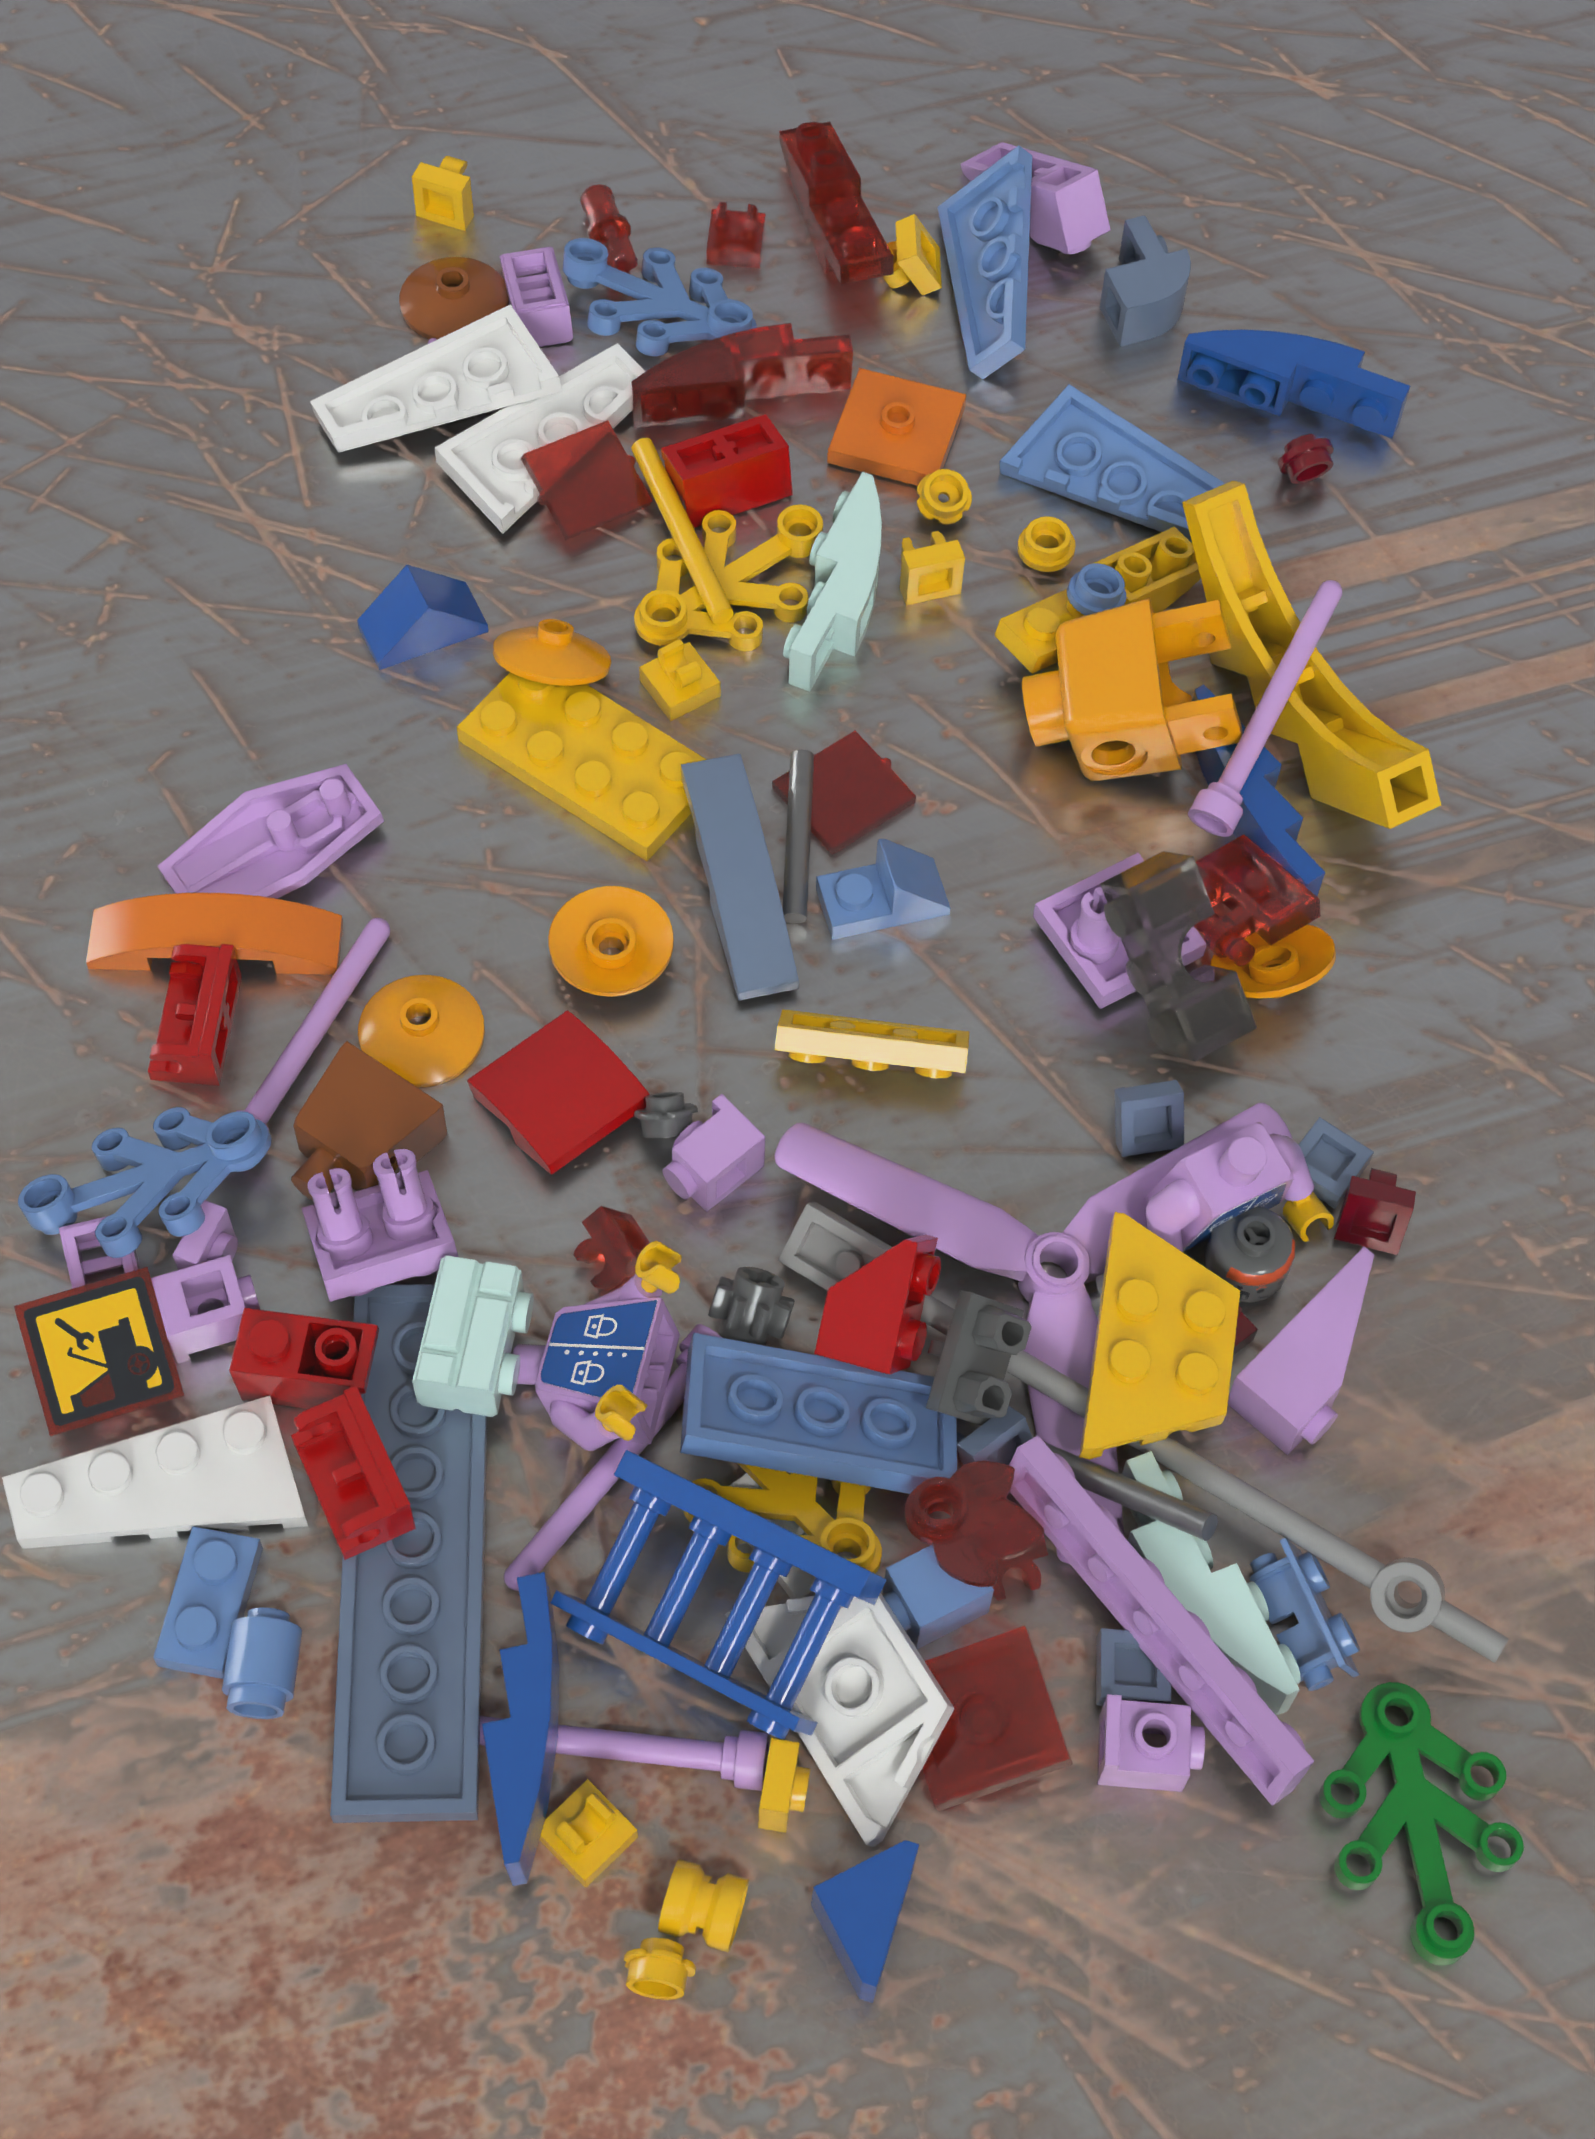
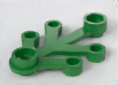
M1387 1682L1374 1687L1364 1698L1359 1710V1722L1365 1737L1343 1769L1336 1770L1328 1775L1320 1788L1319 1800L1321 1806L1329 1815L1339 1819L1352 1817L1365 1802L1367 1794L1366 1782L1387 1755L1395 1785L1358 1840L1351 1841L1342 1848L1336 1857L1334 1869L1338 1880L1347 1888L1363 1890L1370 1887L1382 1871V1856L1404 1825L1423 1909L1412 1922L1410 1929L1411 1942L1416 1952L1427 1962L1441 1966L1450 1965L1458 1961L1469 1950L1473 1943L1475 1932L1472 1919L1467 1911L1453 1902L1436 1824L1475 1851L1479 1862L1485 1868L1494 1872H1504L1512 1868L1523 1854L1524 1843L1520 1833L1513 1826L1502 1822L1489 1825L1426 1780L1419 1753L1457 1777L1462 1791L1468 1797L1477 1801L1492 1799L1504 1786L1506 1770L1501 1760L1488 1752H1477L1474 1754L1468 1752L1431 1725L1430 1708L1418 1691L1403 1683ZM1397 1706L1403 1709L1407 1714L1408 1724L1404 1726L1392 1724L1386 1718L1385 1708ZM1474 1766L1486 1768L1493 1777V1786L1482 1787L1475 1783L1471 1777V1768ZM1341 1783L1350 1787L1354 1793V1803L1349 1805L1338 1803L1331 1794V1786ZM1496 1836L1504 1839L1510 1847V1857L1499 1858L1492 1854L1488 1847V1838ZM1352 1854L1363 1856L1369 1862L1370 1874L1363 1877L1353 1874L1347 1867V1856ZM1438 1917L1450 1919L1457 1928V1939L1449 1941L1438 1936L1434 1929V1919Z

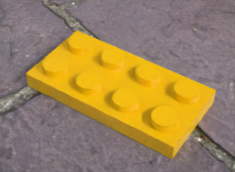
M511 672L457 726L459 742L646 862L691 814L682 783L681 764L707 760L587 684L574 686L544 684L519 677Z

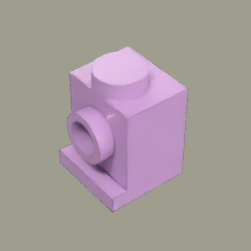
M721 1094L712 1101V1117L704 1123L696 1121L679 1134L672 1148V1162L662 1170L664 1178L677 1195L686 1200L692 1197L708 1212L764 1167L765 1136Z
M230 1255L151 1278L166 1335L177 1364L189 1361V1354L235 1341L243 1309L261 1310L251 1275L237 1278Z
M1107 1694L1099 1715L1097 1785L1183 1792L1190 1777V1769H1202L1205 1752V1730L1203 1726L1191 1725V1706L1121 1700V1695ZM1142 1733L1165 1735L1167 1744L1160 1748L1152 1747L1145 1742Z

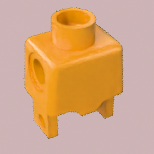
M1148 598L1065 621L1060 624L1055 634L1059 670L1026 676L1022 679L1026 718L1035 746L1070 740L1083 775L1091 781L1182 770L1181 754L1236 744L1243 734L1232 693L1192 701L1191 695L1178 688L1171 680L1169 661L1231 649L1229 632L1219 600L1155 613L1151 600Z

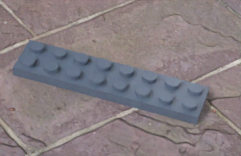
M435 1284L384 1285L375 1288L365 1295L355 1296L353 1322L375 1324L379 1327L367 1390L365 1394H361V1397L409 1500L416 1529L344 1560L342 1555L330 1811L333 1823L478 1820L488 1416L464 1413L459 1409L451 1411L425 1407L416 1401L412 1380Z

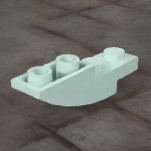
M865 472L861 473L851 492L844 490L841 493L833 512L832 527L828 533L821 531L814 541L809 564L815 566V585L807 606L808 616L802 626L798 624L793 625L784 645L783 657L789 659L788 684L809 692L833 649L855 657L867 631L874 609L879 578L882 520L874 477Z
M1152 1451L1126 1460L1122 1475L1183 1500L1180 1487L1174 1475L1168 1469L1161 1471ZM1130 1509L1139 1528L1130 1532L1128 1542L1142 1558L1150 1560L1158 1568L1165 1585L1184 1608L1196 1614L1204 1622L1212 1641L1229 1661L1250 1676L1256 1686L1258 1695L1277 1716L1287 1712L1300 1690L1297 1684L1301 1682V1675L1291 1650L1284 1643L1277 1645L1266 1623L1269 1620V1610L1258 1585L1254 1581L1246 1582L1237 1563L1211 1573L1213 1557L1207 1541Z

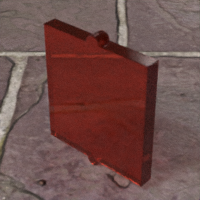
M608 420L524 453L521 457V461L540 493L537 498L538 502L541 505L547 506L565 540L648 507L652 503L648 491L634 468L635 458L626 454Z
M856 730L814 755L811 832L832 855L916 802V795L891 769V760L881 758ZM789 771L772 781L773 790L787 805Z

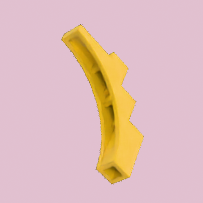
M1230 481L1183 501L1182 504L1207 602L1219 600L1229 632L1231 649L1209 653L1211 664L1246 675L1256 709L1301 622L1295 614L1273 569L1256 524L1245 483ZM1315 647L1271 732L1275 736L1298 744L1310 797L1388 829H1392L1441 806L1429 749L1401 736L1373 715L1342 683Z

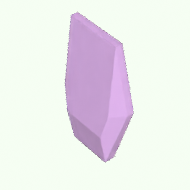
M343 764L242 793L160 863L158 868L174 893H229L277 899L308 884L383 823L384 819L380 810L347 764Z

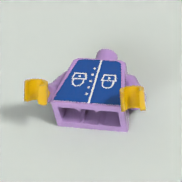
M1261 1122L1254 1123L1186 1156L1145 1197L1147 1202L1146 1218L1148 1229L1182 1252L1208 1240L1211 1231L1226 1221L1255 1207L1270 1209L1280 1204L1284 1199L1288 1201L1283 1207V1216L1304 1242L1309 1241L1306 1229L1311 1222L1319 1218L1326 1229L1330 1230L1334 1225V1218L1313 1192L1314 1184L1300 1146L1288 1136L1274 1133L1269 1135Z
M650 1242L644 1247L636 1261V1274L622 1287L583 1305L563 1307L555 1313L546 1345L517 1344L512 1354L520 1355L517 1384L535 1385L536 1394L548 1412L552 1424L584 1450L594 1451L617 1438L641 1444L652 1443L680 1333L663 1299L659 1297L663 1292L671 1294L679 1288L680 1277L671 1269L681 1262L682 1255L661 1242Z

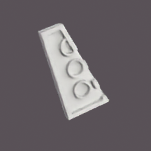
M618 343L559 376L563 392L505 407L435 447L436 463L502 534L651 393V376Z
M270 1395L2 1477L16 1538L22 1549L112 1542L115 1536L149 1534L150 1539L179 1537V1531H191L192 1526L205 1529H219V1531L226 1533L249 1531V1526L282 1523L283 1528L308 1526Z

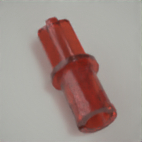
M602 184L592 185L582 193L580 198L582 209L586 213L590 225L588 238L602 243L607 248V265L631 275L630 270L637 267L638 259L629 239L631 234L630 223L626 217L619 213L611 188Z

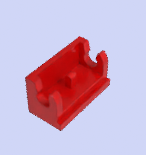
M766 414L661 448L665 469L693 528L702 526L704 516L711 511L723 510L735 515L793 495L789 445Z
M192 944L176 945L173 947L171 959L179 962H171L169 985L156 1044L152 1045L149 1058L152 1060L149 1063L148 1074L150 1080L220 1086L242 979L234 945L221 944L220 947Z
M357 1386L344 1390V1394L309 1408L296 1416L294 1422L298 1432L291 1435L293 1444L344 1560L416 1529L409 1500Z

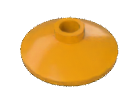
M545 619L540 621L538 626L509 630L499 635L493 643L492 654L495 661L501 667L519 677L539 683L561 686L584 685L601 680L610 671L611 657L608 651L592 639L574 632L573 626L562 620Z
M603 886L581 892L568 900L560 908L550 926L548 945L552 963L558 973L569 984L589 994L613 997L637 992L653 983L669 964L673 952L674 939L672 925L667 914L651 897L627 887ZM607 948H617L622 951L615 955L602 953Z
M1297 922L1271 923L1245 930L1224 942L1214 953L1210 969L1217 986L1230 994L1246 998H1280L1305 989L1322 979L1335 963L1336 949L1331 936L1316 926Z
M435 975L408 976L387 984L376 992L365 1005L358 1024V1039L361 1050L417 1088L441 1085L465 1072L479 1055L485 1036L483 1014L471 993L458 983ZM415 1017H430L426 1023L421 1025L409 1022Z

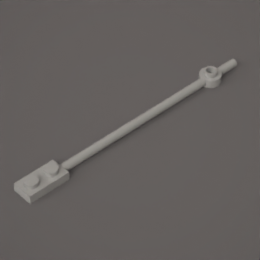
M812 1202L806 1204L778 1261L828 1291V1288L892 1247L819 1203ZM926 1295L920 1320L947 1336L954 1309L933 1296ZM1024 1350L1020 1351L1017 1355H1011L1006 1372L1085 1418L1088 1388ZM1169 1436L1167 1439L1142 1446L1139 1441L1128 1443L1142 1453L1152 1451L1156 1461L1370 1588L1371 1604L1375 1614L1391 1629L1400 1632H1416L1432 1625L1494 1663L1508 1642L1509 1638L1445 1601L1444 1583L1439 1573L1427 1562L1417 1558L1405 1557L1384 1565ZM1411 1581L1417 1584L1422 1592L1421 1601L1414 1604L1405 1602L1398 1592L1399 1583Z

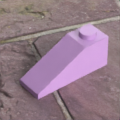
M1001 142L961 163L962 173L972 181L1017 146ZM1025 149L1032 155L1029 236L1036 243L1060 250L1063 254H1074L1086 250L1091 246L1092 240L1111 230L1098 169Z
M1365 1246L1236 1376L1231 1388L1228 1405L1287 1456L1303 1439L1307 1440L1311 1445L1315 1444L1338 1417V1413L1332 1409V1406L1343 1383L1374 1259V1254Z

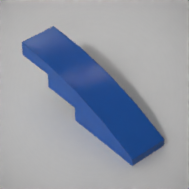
M1203 684L1194 690L1192 701L1216 696ZM1241 723L1242 733H1244L1246 727ZM1238 743L1196 751L1202 774L1208 786L1212 782H1218ZM1263 747L1240 791V795L1243 798L1240 805L1243 809V814L1233 834L1257 871L1297 917L1315 905L1325 871L1296 842L1303 817L1275 789L1282 764Z
M545 1572L517 1577L528 1644L500 1650L511 1718L482 1724L504 1865L513 1886L528 1883L548 1810L558 1742L559 1658L553 1605L550 1604L552 1596Z

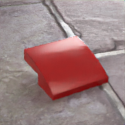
M568 1010L467 1080L473 1097L506 1124L510 1129L515 1144L551 1175L632 1118L637 1109L646 1108L645 1097L650 1095L619 1057Z

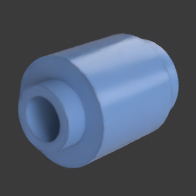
M266 1607L253 1608L248 1610L247 1617L238 1618L232 1622L222 1692L228 1696L226 1708L229 1712L254 1719H274L284 1715L285 1702L292 1700L294 1696L302 1629L298 1625L289 1622L290 1615L287 1612Z

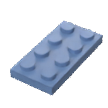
M693 1333L687 1354L680 1453L948 1501L951 1500L957 1485L956 1417L926 1408L935 1377L906 1371H898L889 1375L819 1355Z

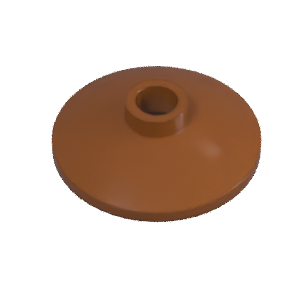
M445 257L425 263L414 270L402 285L399 303L403 319L413 331L426 339L436 338L438 340L508 306L509 298L504 279L491 266L466 257Z

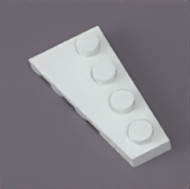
M508 305L310 401L316 418L337 452L340 453L563 392L559 375L513 307Z

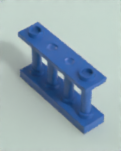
M626 1450L614 1476L634 1485L629 1499L635 1502L586 1601L556 1590L550 1604L571 1614L565 1626L578 1634L600 1644H604L609 1634L751 1709L746 1721L762 1731L782 1740L786 1739L789 1730L812 1736L818 1722L793 1710L795 1701L841 1606L848 1609L854 1597L875 1605L887 1579ZM674 1505L694 1515L688 1527L694 1533L644 1632L611 1615V1612L659 1514L667 1516L671 1506ZM731 1535L754 1546L748 1558L754 1561V1564L706 1663H703L670 1644L719 1544L726 1547ZM793 1565L816 1577L810 1588L816 1594L767 1695H764L732 1678L731 1675L779 1576L782 1575L787 1578Z

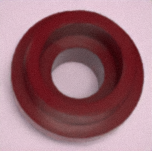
M1306 434L1290 441L1284 447L1285 453L1277 462L1280 472L1288 475L1291 483L1302 484L1319 478L1333 467L1330 455L1333 453L1334 448L1328 438H1316L1314 434Z

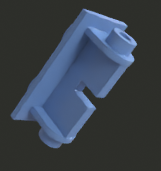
M1287 1538L1280 1540L1287 1557L1278 1560L1275 1553H1268L1254 1559L1250 1563L1254 1574L1249 1580L1254 1581L1263 1593L1269 1610L1270 1623L1275 1624L1295 1614L1299 1624L1276 1636L1279 1643L1287 1645L1294 1655L1299 1667L1301 1681L1305 1682L1308 1691L1321 1689L1334 1681L1330 1670L1338 1666L1353 1678L1359 1676L1360 1674L1351 1655L1360 1651L1359 1644L1344 1615L1340 1612L1332 1616L1321 1592L1329 1589L1330 1584L1317 1557L1308 1551L1302 1554L1301 1550Z

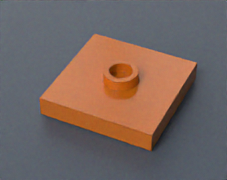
M859 368L828 448L827 463L918 486L921 479L926 475L944 468L965 409L967 394Z

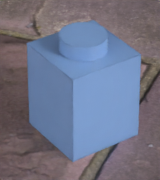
M960 1531L887 1567L885 1571V1579L887 1580L883 1587L884 1599L917 1650L988 1614L994 1592L993 1587Z

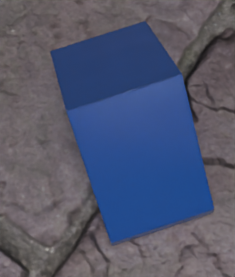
M406 565L357 619L358 628L379 670L489 632L488 624L466 582L410 565Z
M904 1840L813 1887L811 1906L858 1998L870 2003L874 2002L914 1869L919 1848L917 1843Z

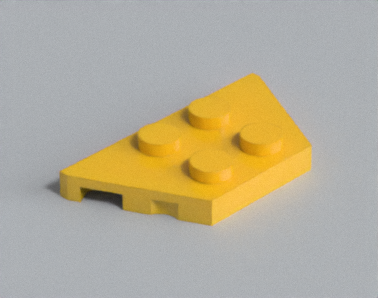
M1119 1212L1114 1213L1108 1241L1079 1458L1084 1459L1101 1457L1105 1449L1139 1441L1141 1446L1167 1439L1171 1433L1179 1430L1194 1432L1221 1425L1227 1414L1240 1290L1128 1215Z

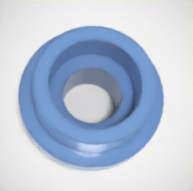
M1099 563L1089 564L1071 578L1067 588V597L1077 611L1085 616L1123 606L1126 602L1125 582L1121 574L1114 568Z

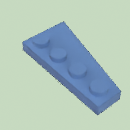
M1070 384L1067 385L999 461L1000 474L1160 532L1175 526L1191 543L1192 540L1182 502L1225 484Z

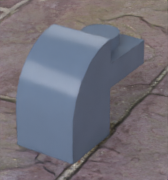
M1145 215L1125 220L1119 261L1122 265L1105 269L1099 308L1120 347L1158 337L1169 331L1178 322L1183 311L1191 270V261L1187 249L1168 253L1164 238L1161 235L1156 236Z

